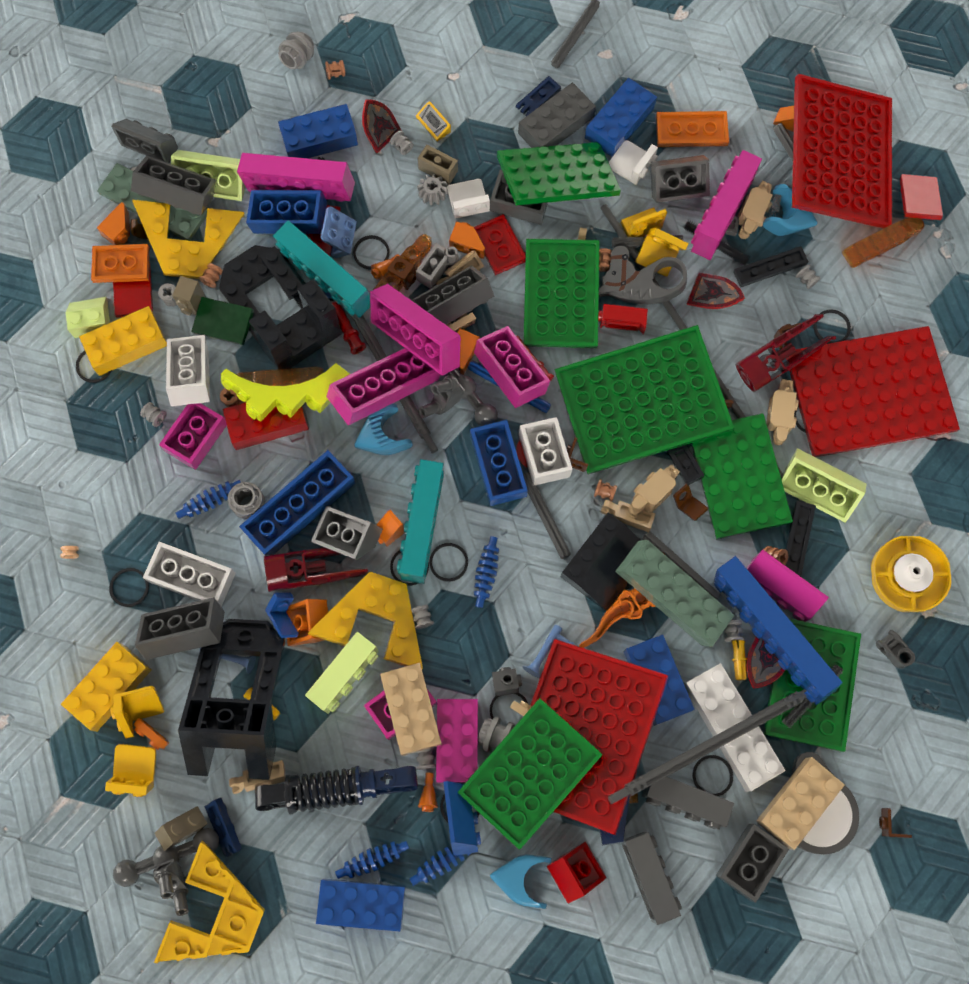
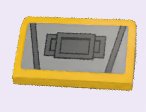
M430 101L416 115V118L437 142L451 133V125Z

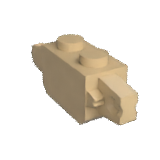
M762 180L758 187L751 189L737 217H739V225L741 226L738 234L741 239L746 240L750 233L755 232L758 226L762 227L766 219L764 214L765 212L768 213L772 206V202H770L772 194H770L772 185Z
M785 379L780 381L778 390L770 397L766 425L769 431H773V442L777 446L785 442L788 433L792 428H795L797 418L794 417V412L797 410L799 403L796 400L797 393L793 392V381Z
M673 465L668 466L664 470L660 468L656 473L653 471L647 477L646 483H640L635 488V496L628 509L630 515L635 517L643 510L647 513L655 511L672 494V490L676 486L675 479L680 471Z

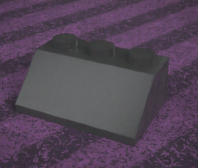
M124 119L113 123L111 126L121 146L143 155L170 163L171 155L178 149L175 138L172 135L158 132L153 127L143 126L136 120Z
M326 506L311 542L358 560L376 547L383 529L369 521Z

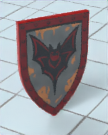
M365 99L362 112L363 128L374 151L378 153L390 142L391 137L396 132L402 130L393 113L385 104L376 100Z
M699 273L687 305L706 309H723L741 302L745 297L738 285L730 279Z
M757 637L749 650L746 664L748 678L753 689L773 683L785 671L778 664L779 659L774 653L770 654L765 648L766 643L763 639H758Z

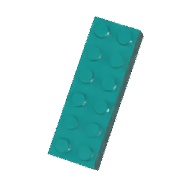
M289 220L273 235L276 240L275 245L281 250V254L287 259L290 258L299 270L303 269L306 272V276L310 280L314 279L325 293L329 292L332 295V299L337 304L341 303L351 316L355 314L360 318L370 308V293Z
M420 459V464L415 466L414 476L416 484L413 483L411 488L413 502L408 504L407 513L409 514V521H405L404 526L406 540L401 542L400 551H402L401 555L403 556L402 559H398L397 571L403 581L425 584L444 478V464Z

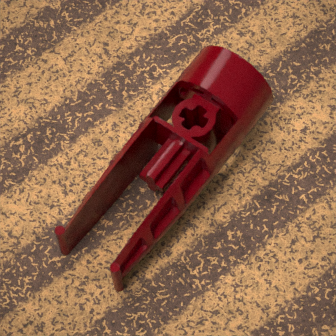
M815 314L814 317L786 331L735 364L736 369L747 387L752 392H756L804 361L831 339L835 340L836 336L828 335L784 363L782 362L784 359L796 352L795 347L789 343L775 351V348H778L819 321L824 315ZM768 349L770 354H764L760 358L758 357L759 354ZM768 359H771V360H772V361L770 362V365H771V366H767V365H766V364H768ZM780 368L779 371L770 376L769 371H775Z
M328 548L264 556L269 592L330 583L361 575L366 576L368 569L307 577V574L326 571L325 560L305 562V559L311 560L343 555ZM302 557L303 560L302 562L301 560L293 559L288 563L285 561V559ZM294 566H298V573L292 571ZM305 575V581L288 583V579L300 580Z

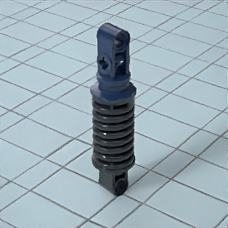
M355 766L351 769L343 768L341 775H339V770L335 769L333 776L331 771L328 770L325 772V777L324 773L320 771L316 778V774L313 772L309 775L310 779H308V775L305 773L302 775V784L299 775H286L285 783L255 787V809L257 811H269L287 807L289 815H293L297 811L305 812L307 808L313 811L315 808L321 810L323 807L329 809L331 806L337 808L339 805L342 807L346 805H363L364 798L366 797L377 798V795L417 790L416 767L404 766L380 771L369 769V772H362L359 766ZM386 779H390L389 784H385Z

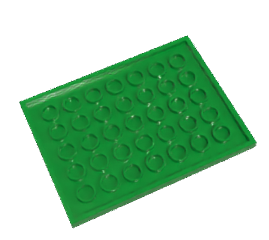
M698 325L554 369L575 437L578 438L577 443L583 462L588 464L586 469L588 475L734 430L733 422Z

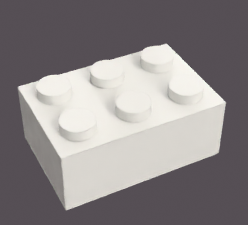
M557 417L520 425L518 435L533 486L569 478L573 469Z

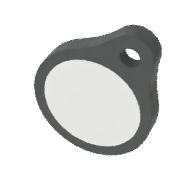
M813 752L799 754L793 763L792 774L803 760L808 757H813L832 773L822 758ZM844 785L797 846L798 848L809 853L825 855L842 850L852 841L859 826V808L855 797L846 785Z

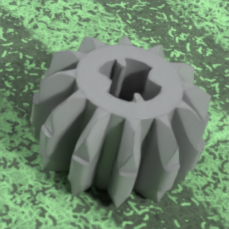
M435 174L432 177L426 175V180L421 179L420 184L417 186L418 196L423 199L424 204L429 201L431 206L433 202L439 205L440 200L444 201L445 195L448 194L447 183L443 181L441 176L436 178Z

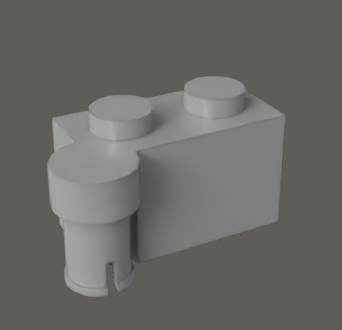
M436 243L416 270L417 281L430 289L433 288L446 269L459 261L457 249L455 247H448L447 251L443 246Z

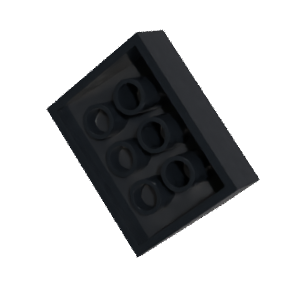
M608 512L562 571L560 577L603 610L607 611L628 585V582L615 571L635 544L641 541V539L624 523Z

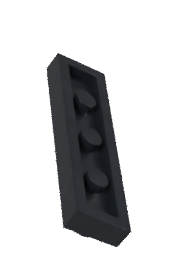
M800 246L736 268L733 273L741 288L805 266L809 261Z
M796 501L792 515L793 522L790 525L785 548L788 552V560L785 566L801 577L816 505Z

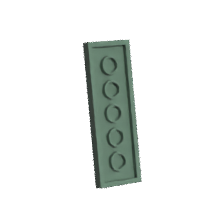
M116 163L98 188L97 192L118 205L121 202L124 203L128 210L137 215L133 200L158 202L150 197L132 192L133 171ZM171 205L168 231L184 240L191 241L206 219L207 210L202 215H198Z

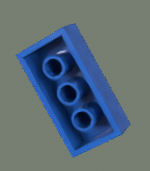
M628 78L587 125L585 139L589 142L599 143L603 151L613 157L622 143L631 137L653 111L657 96Z
M347 104L278 121L288 157L308 159L358 145L356 131Z
M251 190L246 224L253 234H275L289 220L304 234H321L327 200L321 190Z
M503 420L470 429V437L489 505L494 506L527 497L528 490L508 421Z
M663 635L626 648L623 651L628 663L668 675V680L653 722L654 726L695 710Z
M322 879L320 882L316 924L400 932L402 930L406 886Z

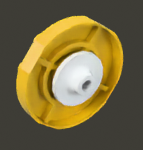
M899 536L891 539L878 549L871 563L872 585L875 592L885 604L900 612H925L945 599L951 587V572L948 558L935 543L921 536Z

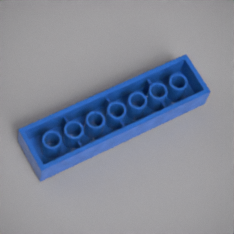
M735 556L717 569L714 578L716 589L726 595L729 605L733 608L736 607L740 612V618L745 623L748 622L750 624L753 634L758 639H763L766 643L765 648L767 651L777 656L779 659L778 664L782 669L788 670L792 675V681L797 686H801L803 690H806L804 693L806 698L811 703L814 702L818 705L834 693L843 682L741 561Z

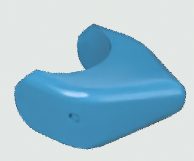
M779 184L774 187L773 195L780 201V205L783 207V218H766L763 222V227L777 236H784L818 224L812 212L792 208L791 187L786 184Z
M390 404L369 415L357 437L354 447L379 455H393L410 449L413 446L411 439L396 441L388 438L382 431L386 420L398 412L397 405Z
M527 854L520 855L491 873L490 878L513 902L522 906L546 909L547 903L536 901L527 895L524 888V877L531 866L541 862L551 863L552 858Z

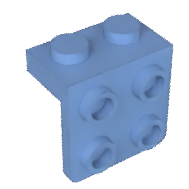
M328 207L325 213L321 240L333 246L332 257L337 259L350 255L357 221L333 207Z

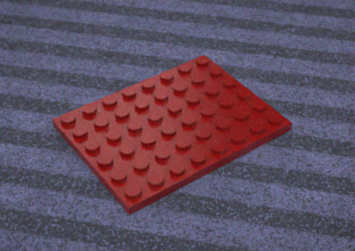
M798 74L795 77L792 208L884 229L892 227L891 97Z
M929 326L825 344L811 356L789 370L795 393H797L796 398L799 401V409L811 454L814 457L947 434L960 430ZM806 348L795 349L796 352L787 357L786 360H789Z
M554 639L531 706L541 698L603 755L553 812L616 835L628 796L613 804L609 802L608 796L623 789L625 784L635 779L668 680V675Z

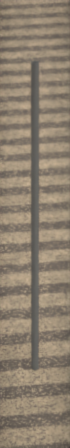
M606 204L603 205L600 209L620 238L627 237ZM628 246L627 249L635 261L639 253L634 246L633 248ZM637 264L640 270L646 268L644 266ZM654 278V284L656 286H660ZM663 302L662 304L679 330L686 329L685 323L671 302ZM714 369L725 400H734ZM734 400L731 406L732 411L738 419L745 417ZM778 467L779 472H780V476H782L783 473H782V471L780 470V468Z

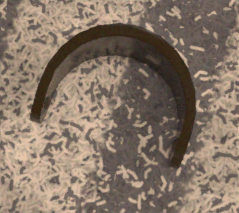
M131 219L132 235L141 239H148L143 225L139 224L137 219Z

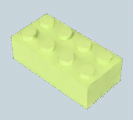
M356 632L305 696L327 714L330 711L332 713L335 712L341 704L339 700L343 695L346 697L352 691L353 687L351 685L356 679L359 681L365 675L366 671L364 669L368 664L372 665L378 659L377 653L379 651L377 647L359 632Z

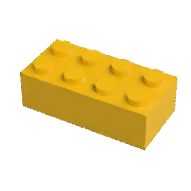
M149 306L79 336L92 368L99 376L167 346L163 332Z
M116 642L61 705L90 731L98 732L111 717L110 708L113 707V695L135 690L152 669L126 646Z

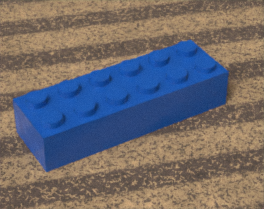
M327 450L239 527L265 556L274 555L319 516L326 506L329 507L355 484L354 477Z

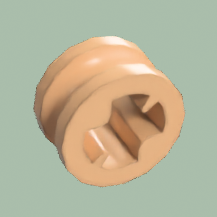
M62 546L60 548L63 552L60 554L61 558L75 559L79 557V554H77L79 547Z

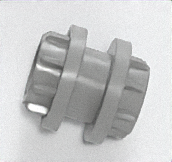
M291 32L286 40L279 45V59L289 69L303 68L314 55L312 39L304 32Z
M241 482L230 490L228 504L238 517L247 520L265 504V498L255 484ZM248 496L253 497L249 504L241 505L244 498Z
M487 718L479 732V745L483 746V750L489 752L491 748L496 749L515 727V724L509 722L507 726L500 725L501 718Z

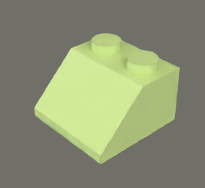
M107 297L69 303L65 312L67 330L74 338H78L110 323Z

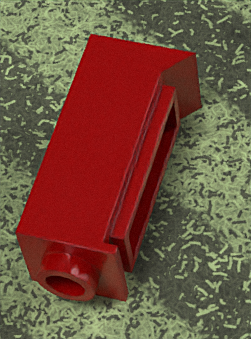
M603 304L602 310L598 311V321H601L600 328L605 326V328L639 330L644 335L648 309Z

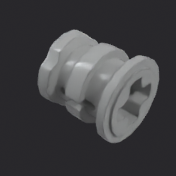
M403 131L396 132L390 139V144L395 145V148L400 150L402 155L408 154L414 145L407 136H404Z
M810 264L805 266L796 275V278H801V282L806 284L808 289L812 288L821 279L815 275L816 272L814 270H810Z
M167 283L159 288V297L167 306H176V301L173 300L172 296L176 287Z
M148 402L141 409L140 416L146 417L148 422H152V426L158 427L165 420L166 412L160 411L158 407H154L153 403Z
M428 605L418 606L411 610L412 614H415L416 629L427 628L434 624V621L430 620L431 613L428 612Z
M741 620L730 621L725 629L727 637L724 638V641L732 642L737 640L739 642L738 640H744V637L741 636V633H743V629L740 627L742 625Z
M433 747L416 752L418 753V757H416L417 762H419L417 770L436 767V764L433 763L435 759L434 755H432Z

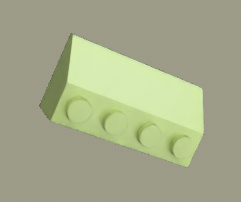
M177 150L171 155V164L215 179L214 197L236 201L243 200L245 185L237 173L240 159Z
M798 448L781 477L786 493L806 503L816 505L817 509L845 523L863 498L867 486L863 481Z

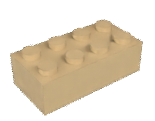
M420 663L381 673L380 676L401 756L442 745Z
M813 757L805 758L756 822L790 850H795L845 784Z

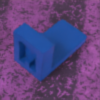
M291 592L274 593L265 609L281 638H295L299 634L286 613L294 599Z

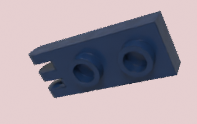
M548 76L516 104V108L518 110L521 109L520 112L522 114L526 113L525 116H528L559 93L561 86Z
M222 797L205 805L204 807L212 827L219 836V844L224 856L229 857L240 851L241 844Z

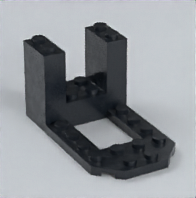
M254 245L224 264L219 290L228 303L254 310L252 319L249 320V332L279 373L283 374L342 335L335 307L315 280L312 279L305 283L289 260L283 255L282 257L303 285L297 289L299 295L293 298L301 310L278 325H275L265 310L259 313L246 294L273 278L259 256L271 247Z
M227 619L223 622L220 643L201 647L178 728L187 775L208 776L215 748L245 750L249 779L270 780L277 746L272 702L285 646V638L280 637L269 621ZM222 654L260 656L250 700L211 698Z

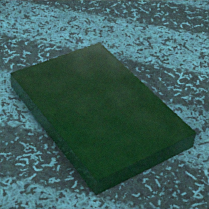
M201 297L191 332L244 345L250 327L249 320L252 319L254 310L240 305Z

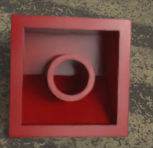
M586 842L581 843L547 865L551 876L568 904L585 896L606 879L604 872Z

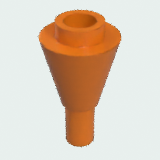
M397 254L391 259L371 265L373 277L383 280L389 273L388 267L395 257L401 256Z
M426 773L425 786L418 803V807L422 808L421 811L434 812V808H438L433 786L434 773Z

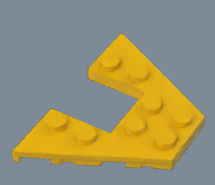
M133 200V205L164 276H183L193 279H199L200 276H204L205 269H208L207 265L214 262L215 257L222 250L228 238L233 234L234 229L244 217V212L207 208L204 242L169 239L168 230L171 205Z
M369 572L308 632L309 635L346 646L357 612L360 610L394 622L383 659L403 666L420 663L423 669L407 584L373 572Z
M201 841L185 883L224 897L210 934L171 920L154 963L169 960L180 961L186 958H205L210 955L219 954L230 955L235 952L246 953L251 948L265 909L204 841Z

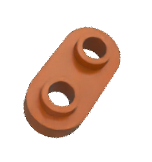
M138 718L133 724L136 727L134 731L141 737L147 736L150 739L149 744L155 749H165L169 744L165 737L143 719Z

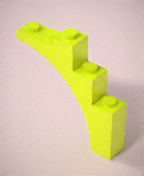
M335 363L326 372L312 380L288 386H268L251 382L225 369L221 373V383L227 390L234 391L241 401L246 402V412L252 419H258L261 422L275 406L283 415L287 414L289 417H292L305 402L310 409L321 413L331 403L326 397L330 384L350 375V373Z

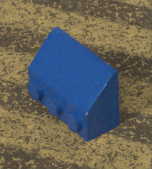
M444 781L453 856L478 852L477 845H481L480 832H475V825L478 824L477 812H473L472 806L457 793L464 784Z

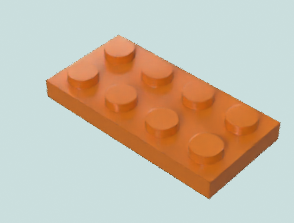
M727 111L656 113L658 147L729 145Z

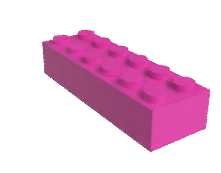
M742 150L739 156H735L731 168L725 174L724 181L720 183L717 189L716 196L714 195L710 202L709 209H706L702 222L698 224L694 232L695 235L691 241V244H693L691 252L711 261L755 178L762 158L745 150Z
M242 153L237 173L249 192L251 190H321L326 199L343 202L351 201L355 185L347 162Z
M389 284L370 291L372 324L442 376L460 367L461 338L457 332Z
M404 348L331 383L326 397L349 426L438 381L441 375Z

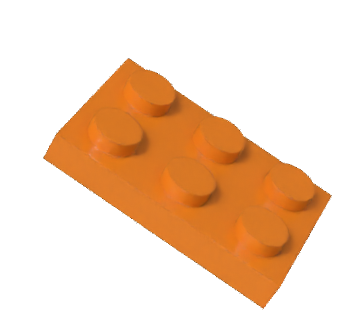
M149 245L92 246V282L149 281Z

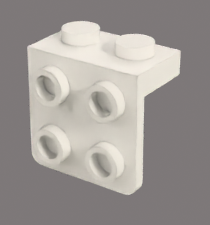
M625 140L609 161V165L612 171L637 185L639 180L646 176L651 162L657 160L658 156L656 153L658 147L652 144L646 152L630 141Z
M481 179L447 186L454 219L489 211L490 200L489 196L485 195Z

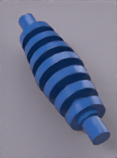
M238 480L234 483L227 481L224 488L222 484L217 485L218 491L213 486L210 488L212 494H209L207 489L203 490L205 498L200 493L197 494L198 501L196 502L194 498H191V505L185 502L183 509L175 512L178 519L189 515L190 518L194 517V511L197 515L202 514L200 508H203L204 512L209 511L208 504L212 509H215L214 501H217L219 506L223 504L221 498L223 497L227 501V494L241 481Z
M490 536L489 544L483 548L487 553H482L480 556L482 559H485L478 562V565L482 567L476 568V573L482 574L475 575V580L480 582L474 585V588L479 589V591H474V596L477 598L475 607L483 608L484 600L489 599L490 594L486 593V591H492L493 587L488 584H494L495 579L491 577L497 576V571L492 569H498V564L493 561H498L499 559L497 555H494V553H499V548L496 546L498 538Z
M395 841L390 842L391 848L387 844H383L384 851H381L380 847L376 846L374 847L376 854H373L372 849L369 848L366 850L367 858L364 852L359 854L360 861H358L356 856L352 858L353 864L346 861L344 868L335 871L338 879L344 876H349L351 879L355 877L354 872L358 876L363 875L362 869L368 874L371 873L370 865L375 872L379 870L377 862L383 868L386 866V858L390 864L393 862V855L398 859L401 857V852L410 849L408 842L405 841L400 844H396Z
M447 846L444 848L447 855L443 856L439 850L437 854L440 859L436 860L434 855L431 856L430 859L433 864L429 865L427 861L424 862L426 868L423 870L421 866L418 867L417 874L411 877L410 881L413 886L421 881L428 883V876H431L434 880L437 878L435 875L436 871L442 876L444 875L442 867L445 866L447 871L450 872L452 869L448 863L452 862L456 867L458 863L455 859L459 857L462 862L465 858L463 855L453 856V851H450Z

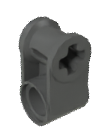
M890 630L884 639L876 642L877 648L896 668L903 669L915 661L913 651L893 630ZM900 654L906 657V663L900 660Z

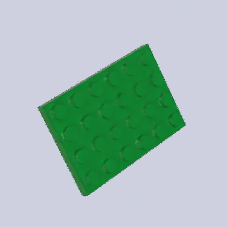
M597 142L497 151L498 161L516 206L620 196L621 189L601 145Z
M526 239L523 344L527 347L597 348L599 240Z
M763 413L732 420L734 430L691 443L696 462L704 473L701 483L716 540L793 522Z
M790 619L830 668L838 665L844 670L838 677L843 683L834 693L818 705L814 703L808 710H805L804 714L801 713L802 716L797 719L791 728L783 724L782 721L790 714L789 712L793 708L765 723L764 735L845 752L861 634ZM787 669L771 684L768 707L796 691L800 692L803 690L801 686H797L792 681V675Z
M539 698L457 793L520 850L603 754L547 703Z

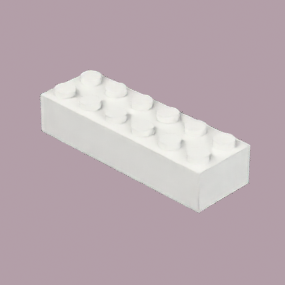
M721 663L684 684L690 699L713 737L752 716ZM759 726L720 747L745 792L752 791L785 772L784 767Z

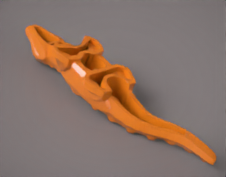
M635 588L630 591L624 590L614 604L606 611L594 634L581 642L579 647L585 648L599 640L608 628L619 619H639L644 609L649 606H656Z

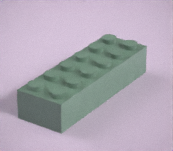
M648 540L638 541L615 571L702 646L713 647L735 616Z

